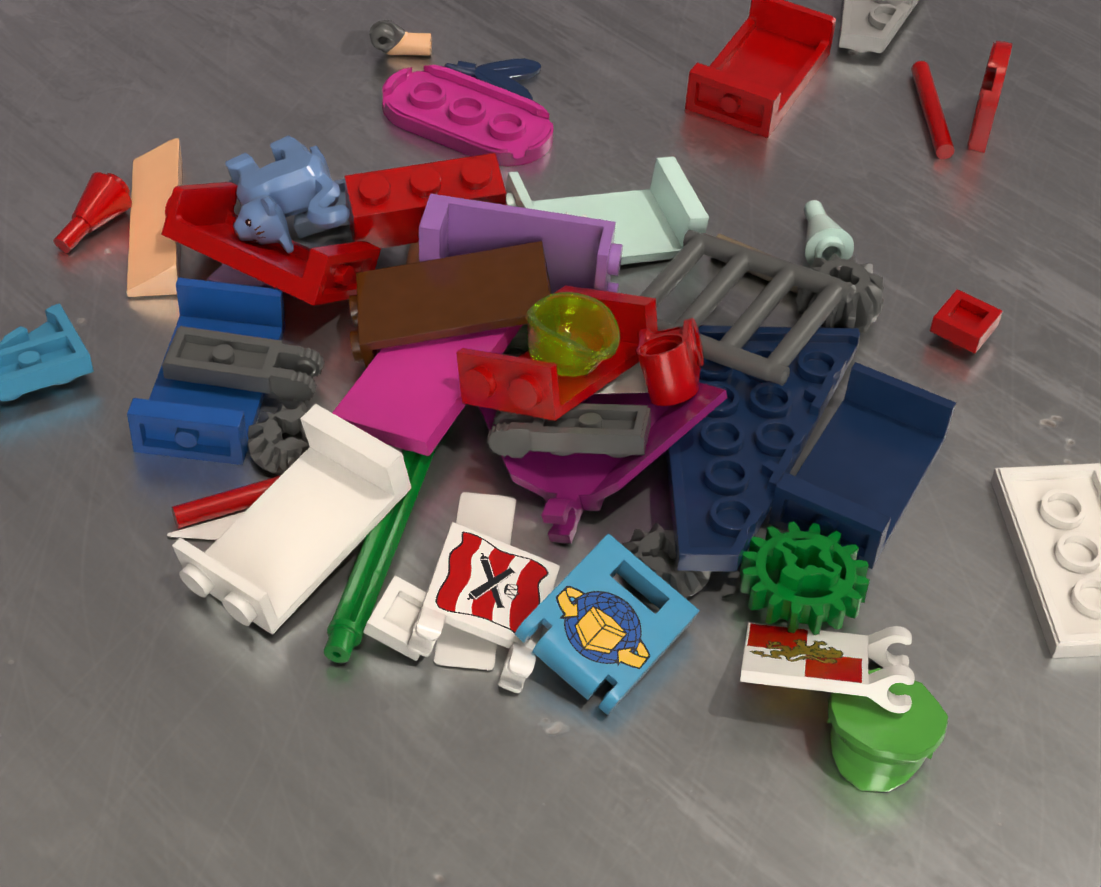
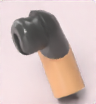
M380 20L370 28L369 35L372 45L388 55L431 56V33H409L390 20Z

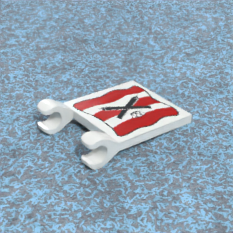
M452 522L420 613L409 638L407 649L419 655L429 657L435 641L441 634L444 623L509 649L500 673L498 685L519 694L523 689L525 679L533 671L536 655L532 651L540 639L543 625L525 643L515 636V632L532 611L553 591L560 565Z

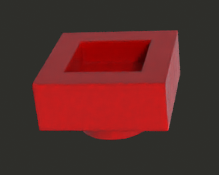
M957 289L934 315L930 332L976 354L998 327L1003 311Z

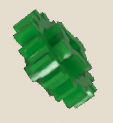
M789 522L786 533H781L775 527L770 526L767 527L765 540L753 536L749 551H744L742 555L739 589L741 593L750 594L748 607L751 611L762 608L767 609L766 623L771 625L780 618L787 620L788 632L795 633L799 624H808L813 635L820 634L823 622H827L831 627L839 630L842 628L845 616L854 619L858 616L861 603H865L870 579L866 578L868 562L856 560L859 550L856 544L844 547L839 544L842 533L835 531L826 537L820 535L819 524L813 523L809 531L806 532L800 531L799 526L795 522Z

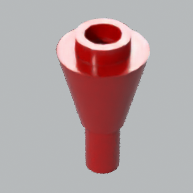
M93 173L72 214V220L54 238V244L61 251L70 253L87 233L95 231L132 207V200L129 196L130 190L127 184L112 173Z

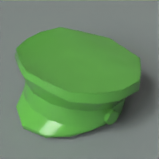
M878 668V669L868 670V674H871V673L876 672V671L881 670V669ZM914 680L913 685L895 683L889 687L888 690L895 695L905 694L911 697V708L905 713L890 712L867 696L831 692L828 698L829 717L827 723L832 724L830 737L832 756L841 776L860 791L889 792L906 783L919 770L926 758H932L933 752L944 741L948 725V715L923 683Z

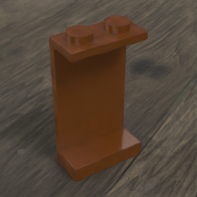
M542 241L356 273L357 295L349 296V307L353 325L355 327L358 326V330L350 331V343L354 361L356 363L364 362L366 368L379 353V349L532 323L538 354L559 350L550 279Z

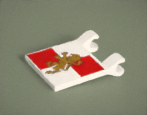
M748 622L740 682L867 696L890 712L905 713L911 708V697L905 694L895 695L888 689L895 683L913 685L915 680L914 673L909 668L908 656L903 654L893 655L888 652L887 648L893 643L910 645L912 643V634L904 627L892 626L871 635L820 630V634L813 635L810 629L798 628L795 633L788 632L786 626ZM868 657L882 666L883 669L868 674Z

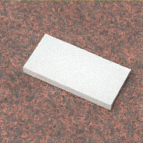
M1101 463L995 468L991 483L1051 657L1101 656Z

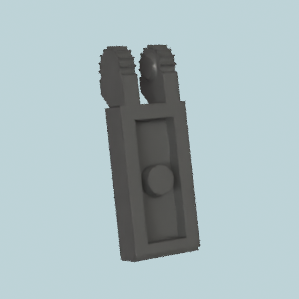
M180 326V328H177L163 361L162 368L164 378L268 394L272 391L282 400L292 402L296 400L305 403L306 400L310 401L314 396L317 384H315L313 377H318L321 374L325 361H323V356H320V352H316L315 349H304L302 346L283 344L281 340Z
M580 403L556 421L498 410L496 411L493 423L496 426L493 425L487 437L488 448H491L493 450L492 453L495 452L498 456L503 455L505 457L509 455L511 458H522L530 450L551 452L561 456L574 453L606 454L616 458L630 455H645L651 427V410L648 408V405Z

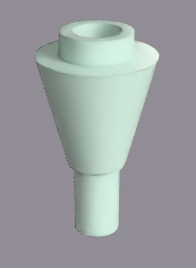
M817 200L807 202L804 206V214L808 221L805 245L807 262L812 265L814 258L829 260L833 253L837 254L841 259L848 260L851 258L854 251L852 237L826 215L821 202Z

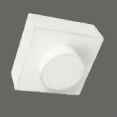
M394 576L367 621L363 633L417 661L420 655L408 650L407 644L427 592Z

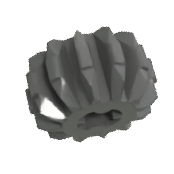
M833 253L829 260L814 258L809 269L839 278L856 286V293L849 303L841 300L821 326L823 328H857L859 332L866 333L869 325L872 322H876L877 316L882 311L884 299H882L884 290L882 285L883 277L873 273L872 264L856 263L855 256L846 260ZM797 287L798 296L796 303L798 305V313L803 315L819 294Z

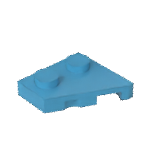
M60 303L45 310L47 322L28 333L26 328L20 326L5 335L0 342V401L15 400L25 393L54 384H66L73 381L76 377L94 372L90 354Z

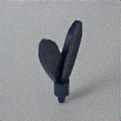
M525 58L497 61L476 67L477 64L458 61L457 65L451 63L444 65V67L533 100V97L528 89L516 81L530 79L541 71L539 62Z

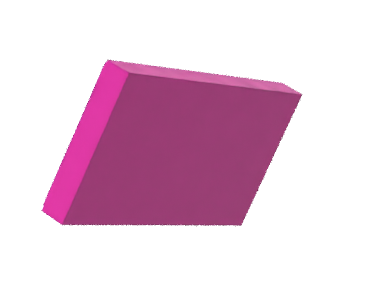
M522 325L383 348L332 413L387 445L430 456L466 405L462 403L456 352L462 348L502 354Z

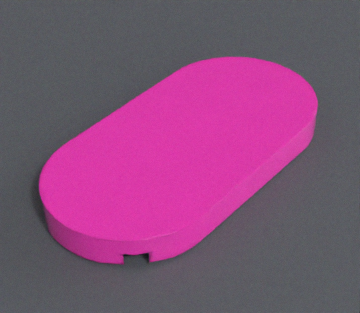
M439 65L424 66V71L412 72V67H408L391 75L382 87V110L392 124L465 155L476 156L496 153L499 166H520L542 158L552 146L553 122H550V114L543 106L533 100L453 69Z

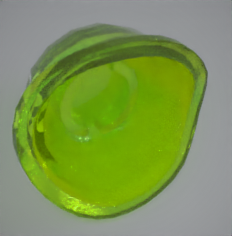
M558 292L542 298L527 311V343L530 356L533 360L556 363L558 376L576 377L587 375L594 371L603 360L611 358L618 349L620 332L616 319L610 309L596 298L580 293Z

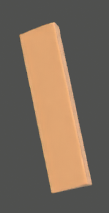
M179 138L169 140L133 160L127 273L128 297L177 295L176 282L178 277L180 278L181 244L161 235L166 218V203L172 195L174 187L182 185L183 164Z

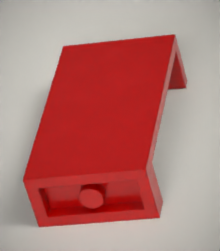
M565 285L554 292L559 350L538 354L536 345L518 357L467 348L458 350L456 354L462 403L556 421L640 362L636 351L639 345V330L648 327L652 332L658 331L656 298ZM600 362L589 374H585L592 366Z

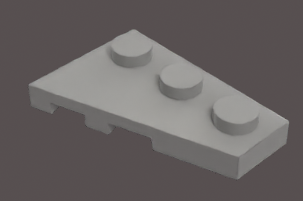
M843 0L838 47L851 49L859 53H883L919 0Z

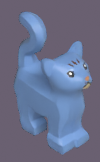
M288 135L270 143L275 162L261 169L247 153L226 161L225 164L231 177L229 182L238 185L236 194L241 211L233 227L239 240L253 241L260 245L279 243L289 254L293 252L294 246L289 234L286 217L308 211L307 218L318 228L331 229L347 221L350 217V209L346 205L335 206L339 200L340 188L331 179L326 159L318 146L310 147L309 152L306 146Z

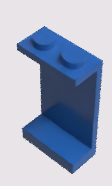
M178 277L176 290L180 316L167 352L177 328H180V326L282 341L286 328L283 291L273 288ZM161 365L149 400L133 398L127 412L133 452L243 465L248 451V428L257 422L265 393L164 378Z

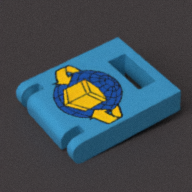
M608 533L521 623L515 632V636L525 643L544 625L548 631L538 641L532 652L587 700L599 689L605 680L609 681L614 688L605 694L598 706L605 714L609 715L692 623L700 610ZM615 574L620 575L660 610L656 614L653 613L613 579Z

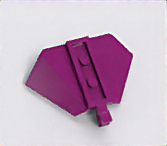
M699 382V390L695 396L685 402L671 406H656L652 404L649 393L593 394L581 402L587 404L648 405V408L651 410V427L645 455H630L616 458L606 454L574 453L561 456L551 452L530 450L522 458H511L509 455L505 457L501 455L514 483L544 498L546 504L541 516L544 523L553 524L548 531L550 542L572 544L583 510L600 511L605 497L623 488L726 400V390ZM479 407L490 431L493 425L496 426L493 423L496 411L498 410Z

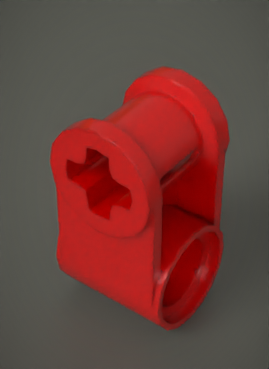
M685 319L683 326L652 332L648 327L640 329L639 345L636 351L651 403L656 406H671L685 402L695 396L699 390L700 369L704 364L702 342L695 319Z

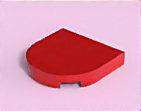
M1005 41L993 42L967 144L969 150L985 153L1013 43Z

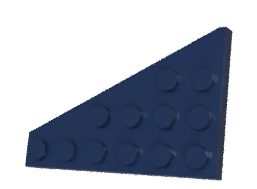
M700 325L698 330L699 334L720 341L732 326ZM759 327L741 349L768 358L792 327ZM819 328L788 366L790 374L783 386L770 381H764L704 358V364L700 369L699 382L725 389L727 399L666 450L677 571H737L744 551H748L753 536H756L772 507L777 484L785 472L790 474L855 356L860 339L859 329Z

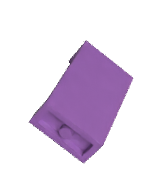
M430 194L419 225V262L542 241L551 293L554 298V292L565 285L618 293L619 283L610 282L611 275H619L623 245L614 243L616 225L614 221Z

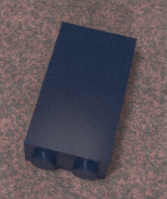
M855 362L851 368L844 400L796 476L785 472L777 484L768 524L787 532L789 522H795L799 526L800 531L808 532L811 525L816 523L820 526V535L826 537L838 531L842 533L839 544L842 547L856 544L859 547L856 560L867 561L868 568L873 569L946 440L956 402Z

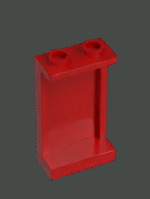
M751 0L747 20L711 65L707 66L697 62L690 70L685 109L769 138L830 55L836 18L786 0Z
M232 182L179 185L174 187L172 195L165 206L166 218L161 235L313 306L347 300L349 296L357 295L356 273L375 270L381 248L367 241L308 248L292 240L294 250L289 254L279 243L260 245L253 241H240L233 227L238 217L234 212L238 185Z

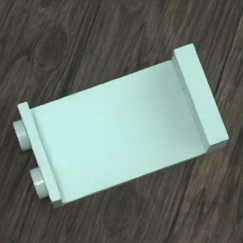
M674 156L656 158L650 189L535 201L531 200L518 171L508 172L506 205L566 214L567 212L569 215L575 216L586 214L588 218L616 222L614 243L623 245L621 265L673 259L684 247L683 240L688 230L706 233L709 216Z

